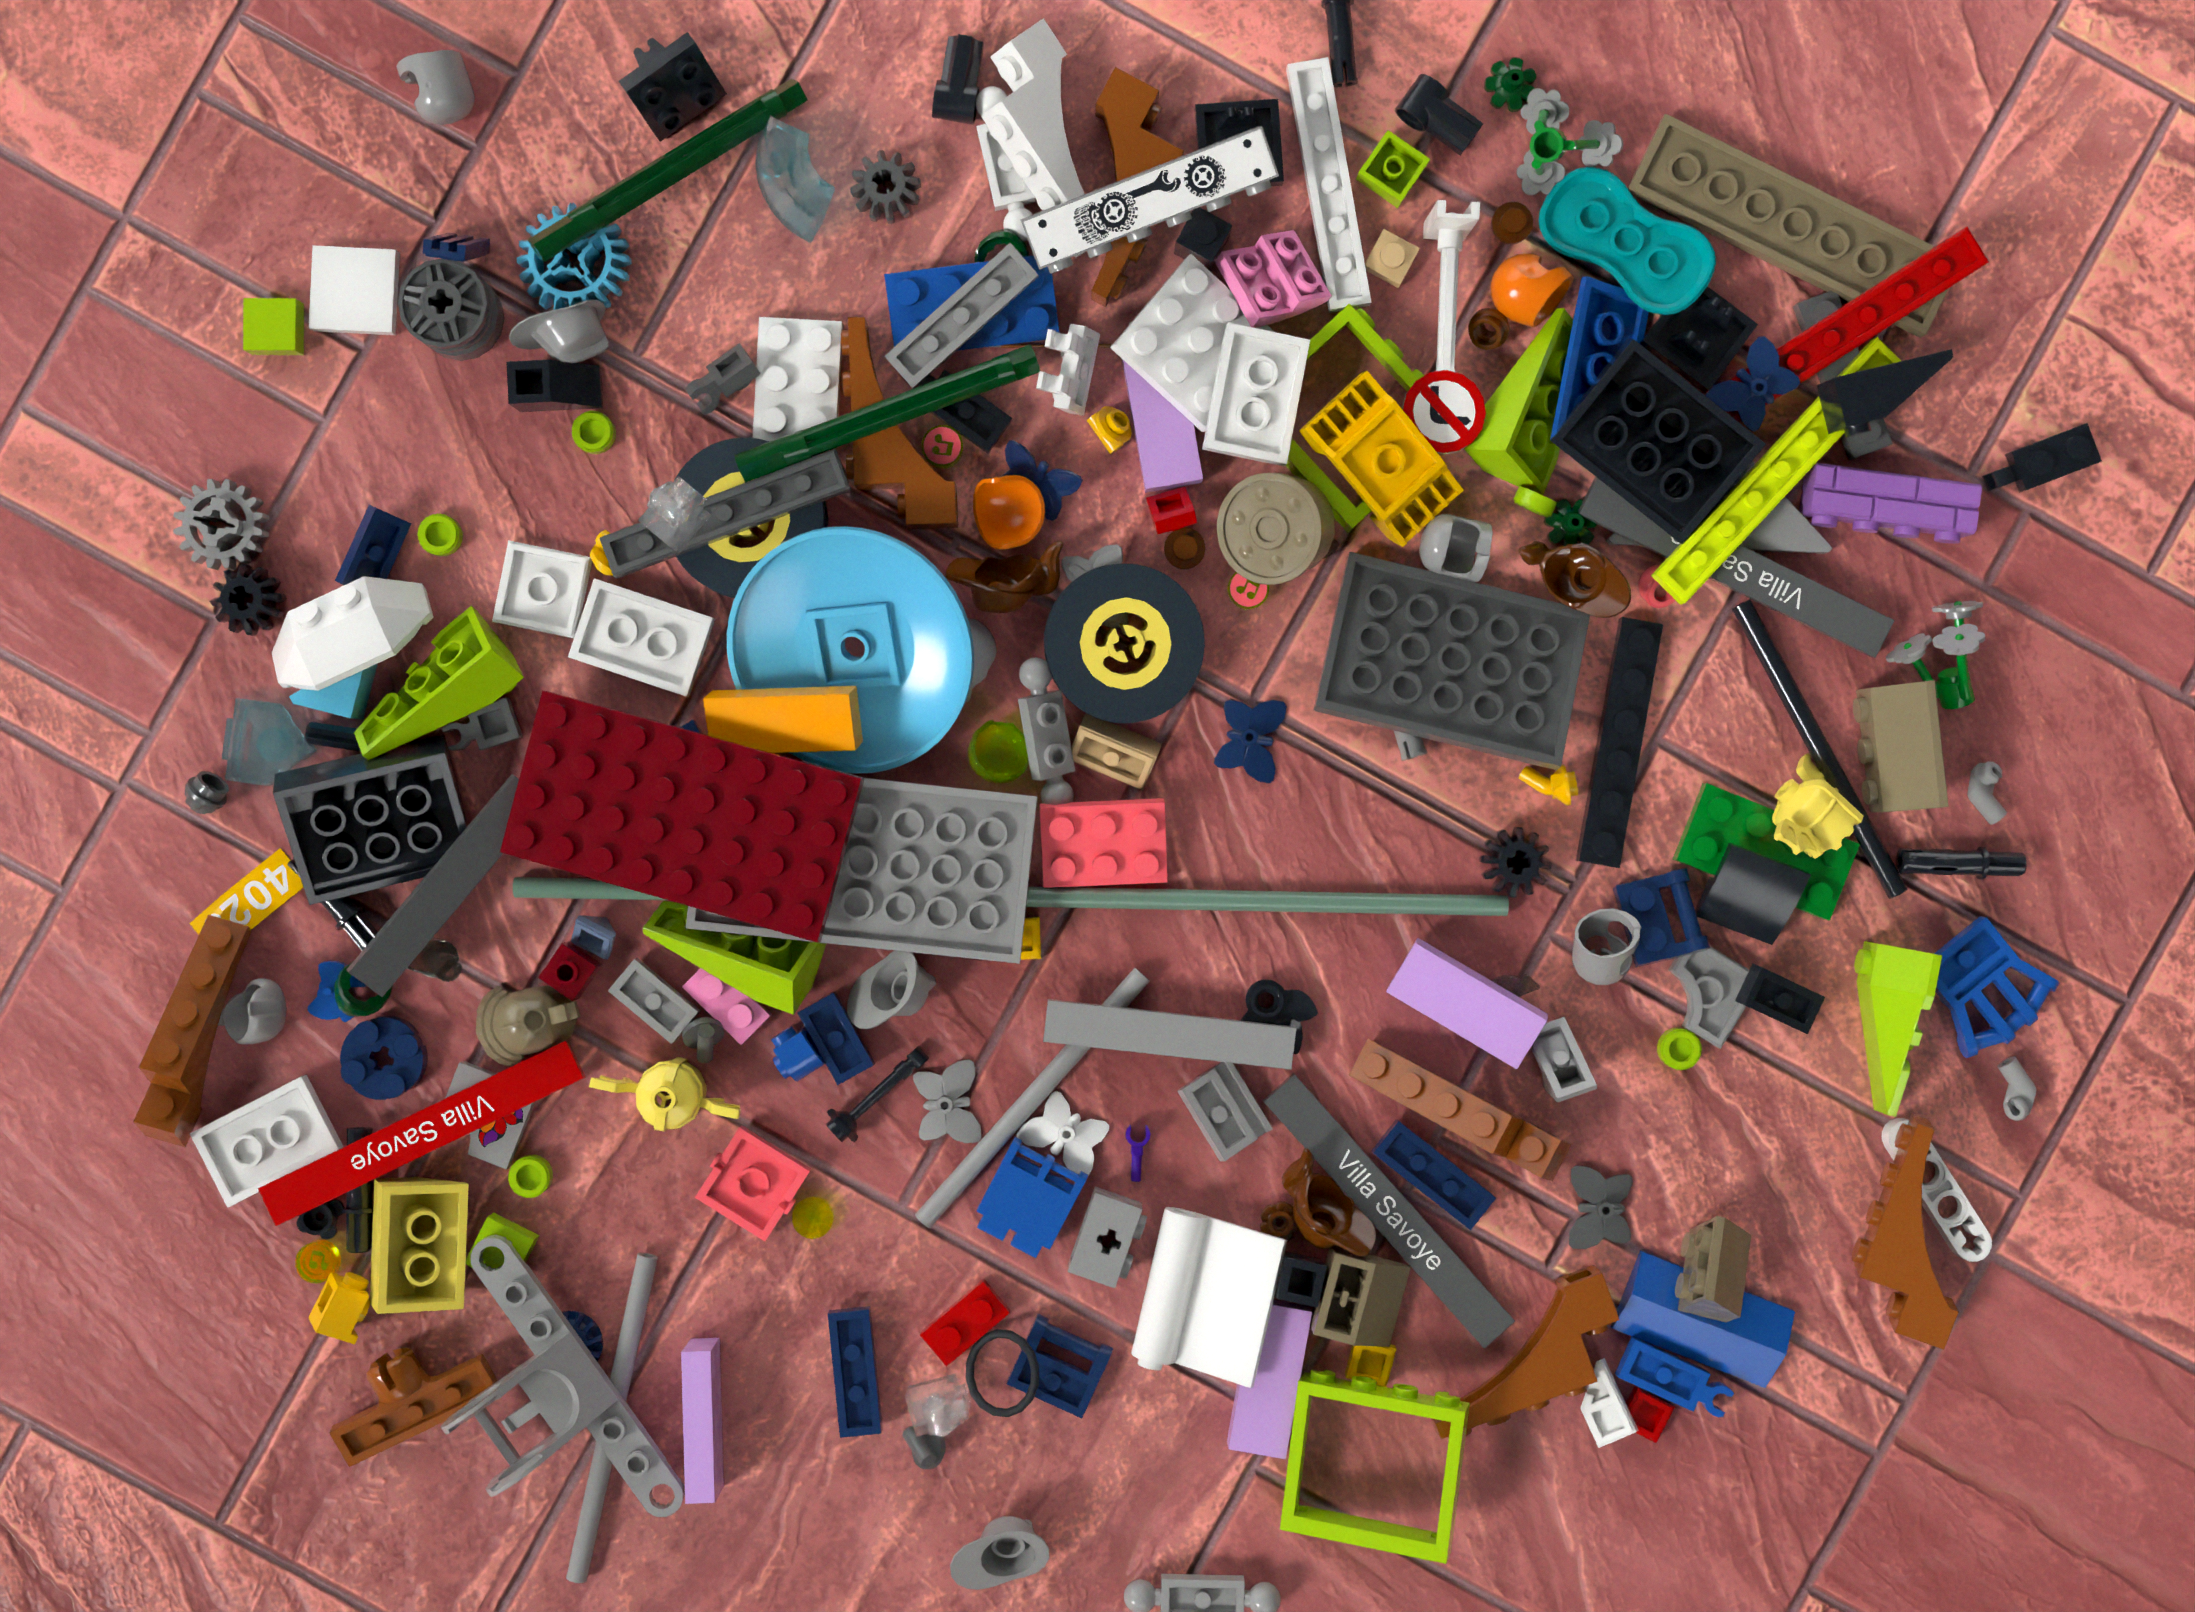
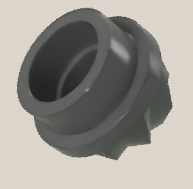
M201 771L196 777H192L187 781L185 785V803L198 814L213 813L217 809L222 808L227 802L226 794L229 791V787L218 775L208 771Z

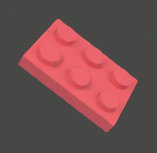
M1164 798L1070 802L1059 805L1040 804L1043 888L1167 883Z

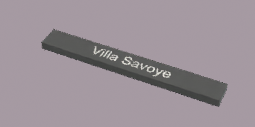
M1595 476L1577 514L1668 558L1681 543ZM1741 545L1709 577V579L1872 658H1876L1895 621Z
M1294 1073L1263 1100L1304 1148L1311 1151L1314 1159L1346 1195L1353 1199L1355 1205L1368 1217L1372 1224L1484 1349L1515 1322Z

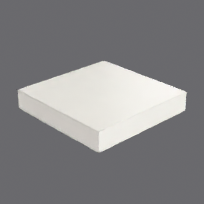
M313 245L309 329L318 332L396 335L400 253L394 249Z
M508 540L492 622L574 638L581 619L592 565L591 558Z

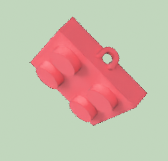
M741 1125L723 1154L719 1152L710 1165L713 1170L695 1198L758 1238L766 1241L783 1213L788 1215L796 1200L793 1197L811 1168Z

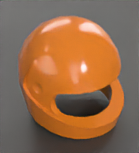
M1531 253L1517 254L1507 258L1495 271L1490 286L1491 298L1496 309L1507 319L1534 328L1540 325L1560 304L1570 289L1574 276L1563 266L1552 270L1543 268L1540 265L1542 257Z

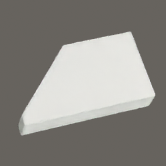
M1605 1358L1596 1362L1594 1373L1598 1382L1589 1385L1580 1408L1598 1448L1639 1431Z

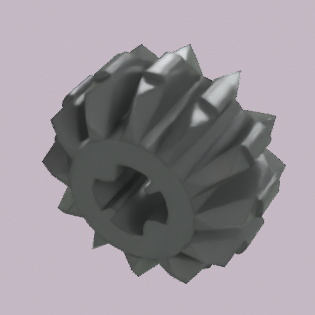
M879 150L877 152L879 162L873 164L871 159L865 156L862 159V163L867 171L853 170V179L858 184L850 187V192L853 197L860 198L856 204L859 212H865L870 209L869 216L871 221L877 222L881 214L885 213L888 224H893L895 221L893 212L899 211L901 216L908 218L910 212L905 203L918 205L920 201L919 196L913 191L921 188V180L912 176L915 172V166L912 162L902 165L900 153L896 152L892 155L890 161H887L884 151ZM885 181H892L894 190L890 192L889 189H886L887 194H880L878 184L882 183L885 186Z

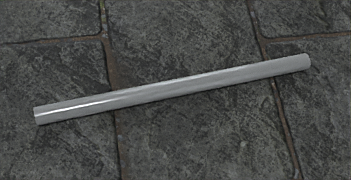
M1134 968L1102 1005L1127 1008L1150 980L1138 969ZM1066 1044L916 1212L915 1216L922 1224L928 1228L933 1226L1091 1047Z
M649 1253L637 1254L610 1376L611 1382L625 1401H627L658 1260L656 1255ZM597 1441L566 1579L574 1583H585L587 1581L612 1468V1462Z

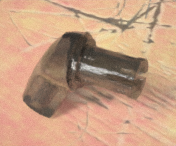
M433 937L407 969L428 977L438 978L444 982H450L459 977L462 965L458 963L460 961L459 955L452 943Z

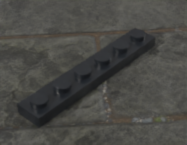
M1626 617L1619 618L1576 861L1620 868L1663 624Z

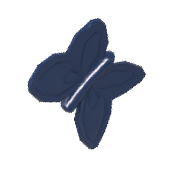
M1765 336L1758 337L1749 348L1746 363L1750 374L1743 368L1739 369L1736 373V376L1743 382L1727 380L1714 385L1705 395L1726 412L1738 411L1742 423L1750 431L1754 432L1760 428L1766 415L1765 403H1774L1773 394L1784 395L1796 389L1800 384V379L1791 370L1779 366L1778 352L1774 344Z
M1014 440L1008 441L1005 448V458L1010 469L1002 476L1018 475L1031 480L1039 488L1043 496L1046 519L1051 521L1057 519L1062 508V496H1068L1076 492L1080 488L1083 479L1070 470L1055 468L1047 473L1049 464L1046 461H1041L1037 468L1035 457L1025 446Z
M1270 700L1259 703L1252 709L1243 702L1225 701L1224 712L1226 721L1233 730L1226 733L1231 741L1221 747L1214 758V764L1219 768L1229 769L1243 766L1246 773L1259 782L1270 784L1274 781L1276 767L1272 754L1261 745H1273V737L1264 736V734L1275 731L1285 719L1286 704L1282 701Z

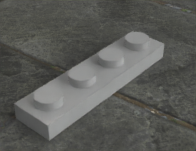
M1009 243L888 352L885 358L913 389L916 388L1038 278V274L1015 247Z

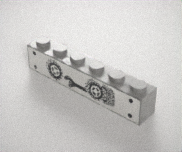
M1257 126L1021 219L1039 270L1048 267L1051 274L1074 265L1071 257L1087 251L1089 258H1093L1113 250L1111 242L1124 236L1127 237L1129 243L1153 234L1150 228L1152 225L1166 220L1168 227H1172L1192 219L1190 211L1206 205L1208 212L1229 205L1232 203L1229 195L1246 190L1247 196H1251L1272 187L1269 180L1278 177L1279 174L1262 126Z

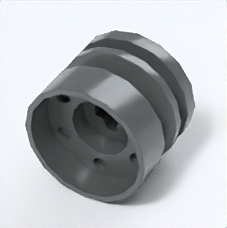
M447 259L426 261L413 269L401 285L398 307L402 322L411 335L444 358L458 361L478 358L492 349L501 336L505 319L501 300L487 282L461 262ZM448 299L453 301V306H447L444 314L440 311V306H446Z

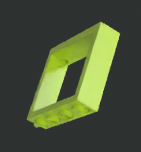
M1350 304L1310 339L1306 362L1347 326L1407 392L1416 380L1424 376L1418 369L1411 371L1401 360L1404 355L1400 348L1388 338L1384 341L1373 330L1375 323L1363 309L1358 308L1355 310ZM1291 439L1288 460L1285 466L1294 476L1312 482L1320 489L1329 501L1334 513V519L1349 533L1371 512V509L1364 501L1356 508L1301 447Z
M1326 1369L1324 1372L1311 1370V1373L1305 1372L1298 1380L1280 1530L1446 1564L1452 1550L1470 1403L1460 1401V1397L1450 1396L1449 1392H1435V1396L1418 1393L1417 1387L1407 1384H1394L1393 1388L1378 1386L1375 1379L1364 1376H1353L1351 1381L1335 1378L1336 1373ZM1312 1396L1451 1422L1437 1532L1299 1504Z

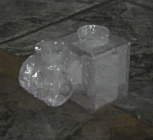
M678 476L674 482L669 481L655 488L650 493V500L647 504L648 509L638 521L670 548L680 553L712 514L702 507L707 499Z
M956 1373L908 1386L905 1398L916 1437L928 1433L929 1435L940 1437L947 1436L956 1427L964 1424L965 1420L969 1419L968 1409H971L969 1392L966 1384H958Z

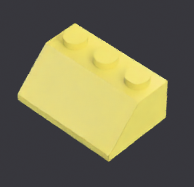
M420 1177L374 1179L370 1304L377 1314L464 1309L468 1183Z

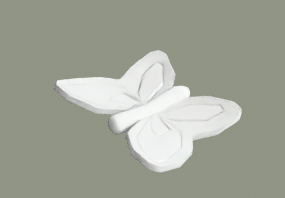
M1054 1091L1045 1103L1043 1116L1033 1117L1024 1123L1016 1135L1017 1138L1021 1139L1028 1146L1045 1147L1055 1142L1050 1149L1052 1154L1059 1155L1064 1147L1063 1161L1067 1168L1077 1174L1082 1171L1089 1175L1093 1169L1094 1162L1092 1147L1101 1142L1109 1131V1124L1095 1119L1080 1122V1114L1076 1113L1071 1116L1070 1105L1062 1093Z

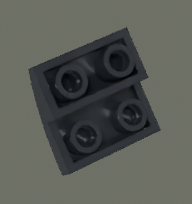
M1729 842L1714 878L1709 877L1695 909L1696 916L1772 945L1793 913L1811 874L1800 868Z

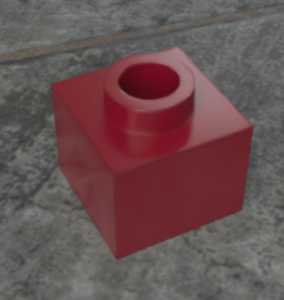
M568 941L561 943L538 978L571 1001L580 999L603 964ZM565 964L571 966L574 972L570 980H566L561 976L560 971Z

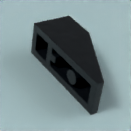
M1952 349L1834 377L1816 385L1828 434L1844 430L1847 438L1872 431L1870 423L1886 418L1954 358Z

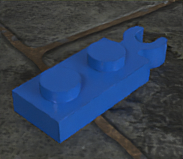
M1631 1336L1614 1373L1620 1379L1693 1412L1698 1401H1700L1703 1407L1716 1417H1723L1725 1412L1713 1405L1715 1395L1722 1393L1732 1397L1734 1394L1729 1387L1721 1382L1707 1384L1711 1375L1707 1370Z

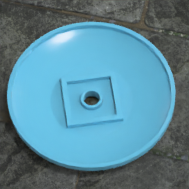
M846 526L827 527L799 534L783 542L765 555L748 573L736 594L729 615L727 655L736 690L857 686L863 736L862 744L854 751L789 752L806 762L846 773L880 772L911 762L930 750L950 730L960 715L971 688L974 671L973 638L967 615L955 590L938 568L925 556L906 543L877 531ZM847 637H856L863 642L865 647L863 656H853L846 650L845 640Z

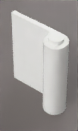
M1165 1207L1131 1352L1134 1357L1138 1358L1137 1364L1151 1370H1162V1365L1176 1363L1245 1387L1253 1388L1287 1240L1193 1211Z

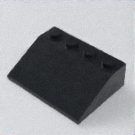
M1628 338L1612 357L1550 440L1681 544L1685 542L1766 445L1761 439L1632 338Z
M444 735L405 743L370 760H367L362 754L275 774L273 795L309 905L424 878L468 826L454 767Z

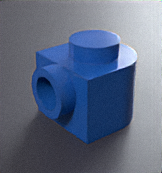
M791 1026L771 1039L775 1045L773 1049L776 1054L773 1058L774 1064L785 1079L791 1076L798 1082L825 1064L805 1026L798 1031H795Z

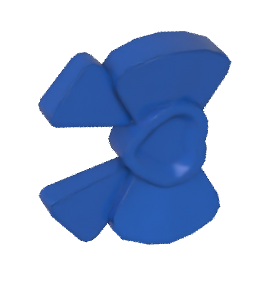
M330 960L318 965L321 982L317 997L308 1005L307 1010L310 1014L325 1020L340 1017L343 1022L353 1018L344 1014L338 1008L334 992L337 976L347 964ZM353 975L351 976V987H366L365 984Z

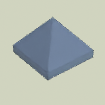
M579 915L575 921L571 942L608 960L611 956L616 932L606 917Z

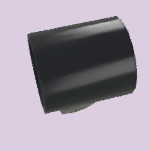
M961 34L948 36L941 80H937L934 91L932 118L974 125L977 114L976 98L979 94L977 84L984 49L982 41L972 36Z
M1426 74L1418 76L1395 108L1397 116L1409 127L1420 132L1426 130L1460 156L1483 125L1481 121L1449 98L1448 91L1441 83Z

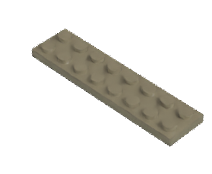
M1667 114L1661 118L1628 186L1629 191L1634 197L1826 292L1832 291L1838 294L1840 299L1847 302L1934 247ZM1948 289L1893 325L1919 338L1925 336Z

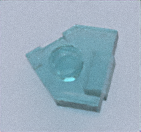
M236 698L233 718H227L222 751V759L227 760L225 780L271 786L274 784L276 773L289 771L299 762L315 753L317 749L313 744H308L305 741V736L293 722L292 716L282 704Z

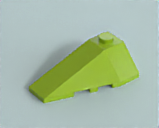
M1557 308L1487 401L1485 404L1486 416L1483 428L1473 443L1464 448L1484 472L1541 495H1544L1560 450L1558 446L1550 441L1573 324V319L1565 308Z
M473 606L466 609L437 634L431 641L436 647L421 666L414 662L405 672L409 675L405 685L398 693L386 694L354 732L362 756L367 760L373 759L493 704L502 695L511 692L517 683L524 678L514 655Z
M663 901L644 925V935L751 999L793 1015L813 987L827 944L686 928L688 906L671 901Z
M1864 941L1863 949L1857 952L1854 969L1858 973L1856 982L1873 1108L1880 1113L1896 1117L1910 1075V1063L1906 1057L1908 1051H1911L1914 1046H1919L1923 1033L1918 1029V1019L1922 1009H1931L1935 997L1942 955Z

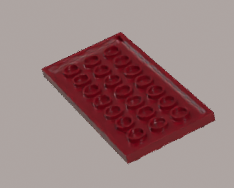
M542 690L500 852L818 943L821 942L864 778Z

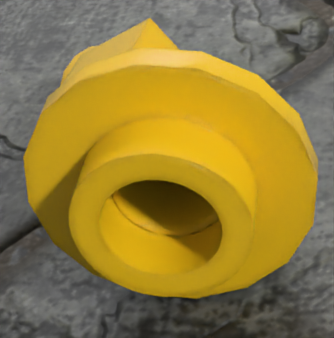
M1562 764L1550 776V779L1529 765L1519 775V779L1544 795H1552V799H1558L1566 806L1571 805L1572 796H1578L1575 772H1567L1565 764Z

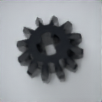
M241 564L238 573L230 569L223 571L227 583L215 582L212 584L213 588L220 591L221 594L220 597L209 601L212 606L222 607L215 618L219 622H229L228 629L234 633H240L244 630L246 635L255 636L259 631V627L267 631L273 629L270 616L278 618L284 616V613L276 608V603H282L287 599L285 594L275 593L281 584L280 580L275 577L268 578V570L263 567H257L253 571L252 567L247 564ZM248 593L254 596L253 603H247L249 607L244 606L243 603L244 597H250Z
M1514 827L1511 838L1506 830L1501 829L1497 831L1500 845L1495 841L1486 840L1484 845L1493 854L1492 856L1481 855L1479 857V862L1491 864L1492 868L1485 870L1481 874L1483 879H1492L1497 876L1492 890L1500 892L1507 885L1508 897H1517L1519 886L1526 895L1533 894V886L1530 880L1544 885L1546 879L1538 873L1539 868L1551 869L1552 866L1551 862L1540 861L1539 856L1549 851L1548 846L1541 845L1533 848L1538 841L1539 835L1531 832L1524 839L1522 827ZM1516 851H1518L1517 857L1523 858L1524 864L1523 867H1516L1515 874H1513L1511 871L1514 867L1507 866L1508 857H1515Z

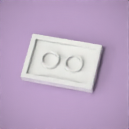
M759 317L756 367L761 374L756 377L753 438L770 442L839 417L842 321Z
M1229 322L1226 324L1202 450L1280 466L1287 464L1309 350V339Z
M594 578L568 657L689 697L715 619Z
M307 1075L301 1076L190 1133L227 1208L258 1193V1188L344 1147Z

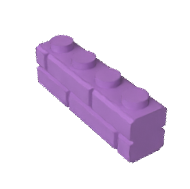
M1816 463L1803 477V493L1801 495L1799 512L1804 517L1812 518L1811 525L1833 528L1837 527V522L1853 523L1852 530L1857 532L1877 533L1878 527L1894 529L1893 536L1919 538V533L1921 532L1935 534V542L1957 544L1960 543V538L1973 535L1977 531L1978 507L1980 506L1982 486L1981 484Z

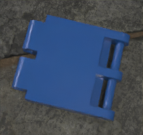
M1014 1137L976 1211L983 1215L977 1228L1001 1241L1004 1240L1009 1229L1015 1231L1016 1233L1010 1245L1036 1258L1042 1246L1049 1250L1051 1249L1088 1178V1174L1082 1171L1077 1174L1054 1162V1156L1047 1154L1045 1157L1021 1144V1139ZM1016 1152H1019L1025 1155L1026 1157L1042 1164L1041 1167L1035 1165L1034 1163L1030 1162L1028 1159L1016 1155ZM1051 1169L1074 1181V1184L1066 1181L1063 1177L1056 1176L1049 1172V1170Z

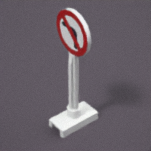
M1437 200L1423 226V239L1438 240L1437 250L1441 252L1436 371L1429 372L1414 382L1405 395L1402 410L1440 455L1459 452L1472 444L1481 432L1486 416L1484 397L1476 384L1463 374L1455 372L1454 369L1459 252L1462 251L1463 241L1479 220L1480 202H1471L1464 214H1456L1454 212L1446 213V200Z

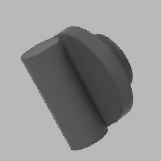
M699 1017L691 1021L683 1029V1042L686 1046L697 1049L696 1058L700 1063L706 1064L713 1060L714 1045L719 1043L724 1037V1028L721 1022L716 1019Z
M910 1426L904 1430L902 1436L912 1450L916 1465L922 1469L930 1470L936 1468L941 1463L946 1450L945 1438L941 1430L931 1426L923 1427L920 1430L916 1426Z

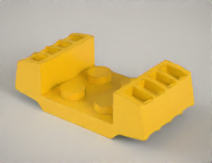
M1368 371L1360 373L1299 430L1316 453L1326 455L1373 512L1369 518L1389 540L1401 547H1404L1410 539L1464 491L1448 470L1443 459L1397 402L1383 390Z

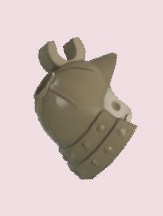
M498 985L482 998L477 1008L476 1035L489 1057L499 1064L514 1066L520 1063V1060L524 1058L523 1055L547 1050L571 1037L577 1018H580L577 1001H571L551 986H538L508 993V991H504Z

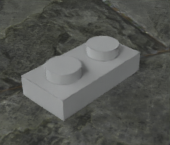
M635 958L608 990V992L671 1044L679 1038L683 1029L701 1011L638 958Z

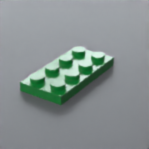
M1702 783L1672 860L1715 876L1730 842L1809 872L1811 876L1795 909L1830 921L1860 844L1843 838L1841 841L1842 846L1837 851L1828 849L1816 859L1813 856L1810 857L1804 851L1795 855L1789 845L1774 839L1777 826L1772 820L1773 809L1708 783Z

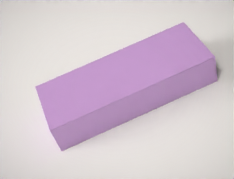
M1122 359L1145 493L1202 483L1203 475L1194 424Z
M1420 938L1416 939L1386 991L1515 1069H1518L1548 1019V1014Z
M1273 1300L1254 1387L1249 1388L1239 1384L1236 1387L1227 1437L1228 1449L1286 1459L1295 1411L1298 1380L1301 1378L1312 1316L1310 1306Z
M720 1338L690 1339L681 1351L685 1504L715 1503L724 1486Z

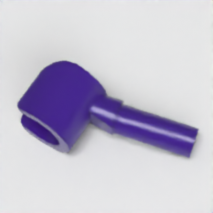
M1129 1125L1126 1129L1125 1137L1131 1145V1181L1140 1182L1143 1146L1150 1140L1151 1134L1150 1129L1145 1125V1139L1139 1143L1134 1142L1130 1137L1131 1125Z

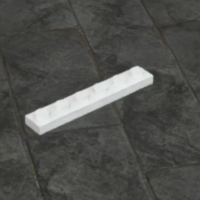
M1329 58L1287 64L1286 72L1322 276L1326 287L1332 295L1327 301L1329 313L1341 311L1348 304L1354 309L1370 306L1372 302Z

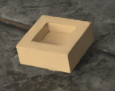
M1383 229L1365 262L1366 271L1399 288L1420 248Z

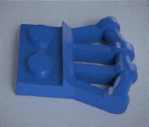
M1979 916L1934 953L1942 955L1935 992L1940 997L1939 1000L1950 1010L1957 1032V1044L1965 1058L1978 1055V1050L2002 1042L2009 1044L2016 1038V1031L2025 1024L2031 1026L2038 1020L2037 1014L2049 992H2055L2060 984L2058 980L2021 960L1988 918ZM2009 967L2034 982L2026 999L2022 997L2003 973ZM1991 982L2012 1006L2013 1012L2005 1019L2000 1016L1981 992ZM1969 1000L1988 1022L1991 1029L1976 1034L1973 1033L1965 1008L1966 1002Z

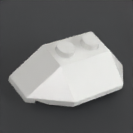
M364 576L288 611L272 651L278 683L283 688L295 687L319 691L395 656L416 635L422 624L426 625L434 617L426 588L422 583Z

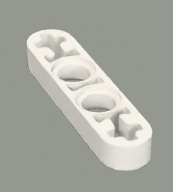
M1905 1118L1890 1120L1882 1130V1142L1893 1161L1898 1151V1148L1895 1147L1897 1131L1902 1123L1908 1125L1909 1122ZM1931 1143L1926 1161H1931L1934 1164L1935 1175L1930 1182L1922 1183V1206L1955 1255L1969 1262L1983 1260L1992 1248L1991 1236ZM1953 1196L1957 1201L1956 1213L1949 1218H1942L1938 1212L1939 1201L1943 1197ZM1962 1225L1967 1233L1978 1236L1973 1240L1975 1245L1973 1250L1962 1247L1966 1243V1238L1960 1230L1954 1227Z

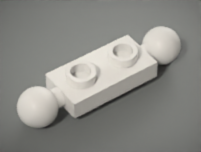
M995 86L982 89L976 98L978 113L983 115L1006 98V93ZM987 124L978 125L976 127L995 211L1008 208V213L1003 222L1004 229L1016 233L1022 241H1026L1028 238L1021 219L1033 215L1024 208V205L1036 202L1035 196L1023 178L1017 174L1011 160L999 142L990 134Z

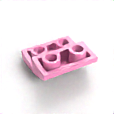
M1294 230L1261 235L1255 246L1221 251L1215 261L1247 321L1253 328L1273 324L1302 314L1327 302L1332 296Z

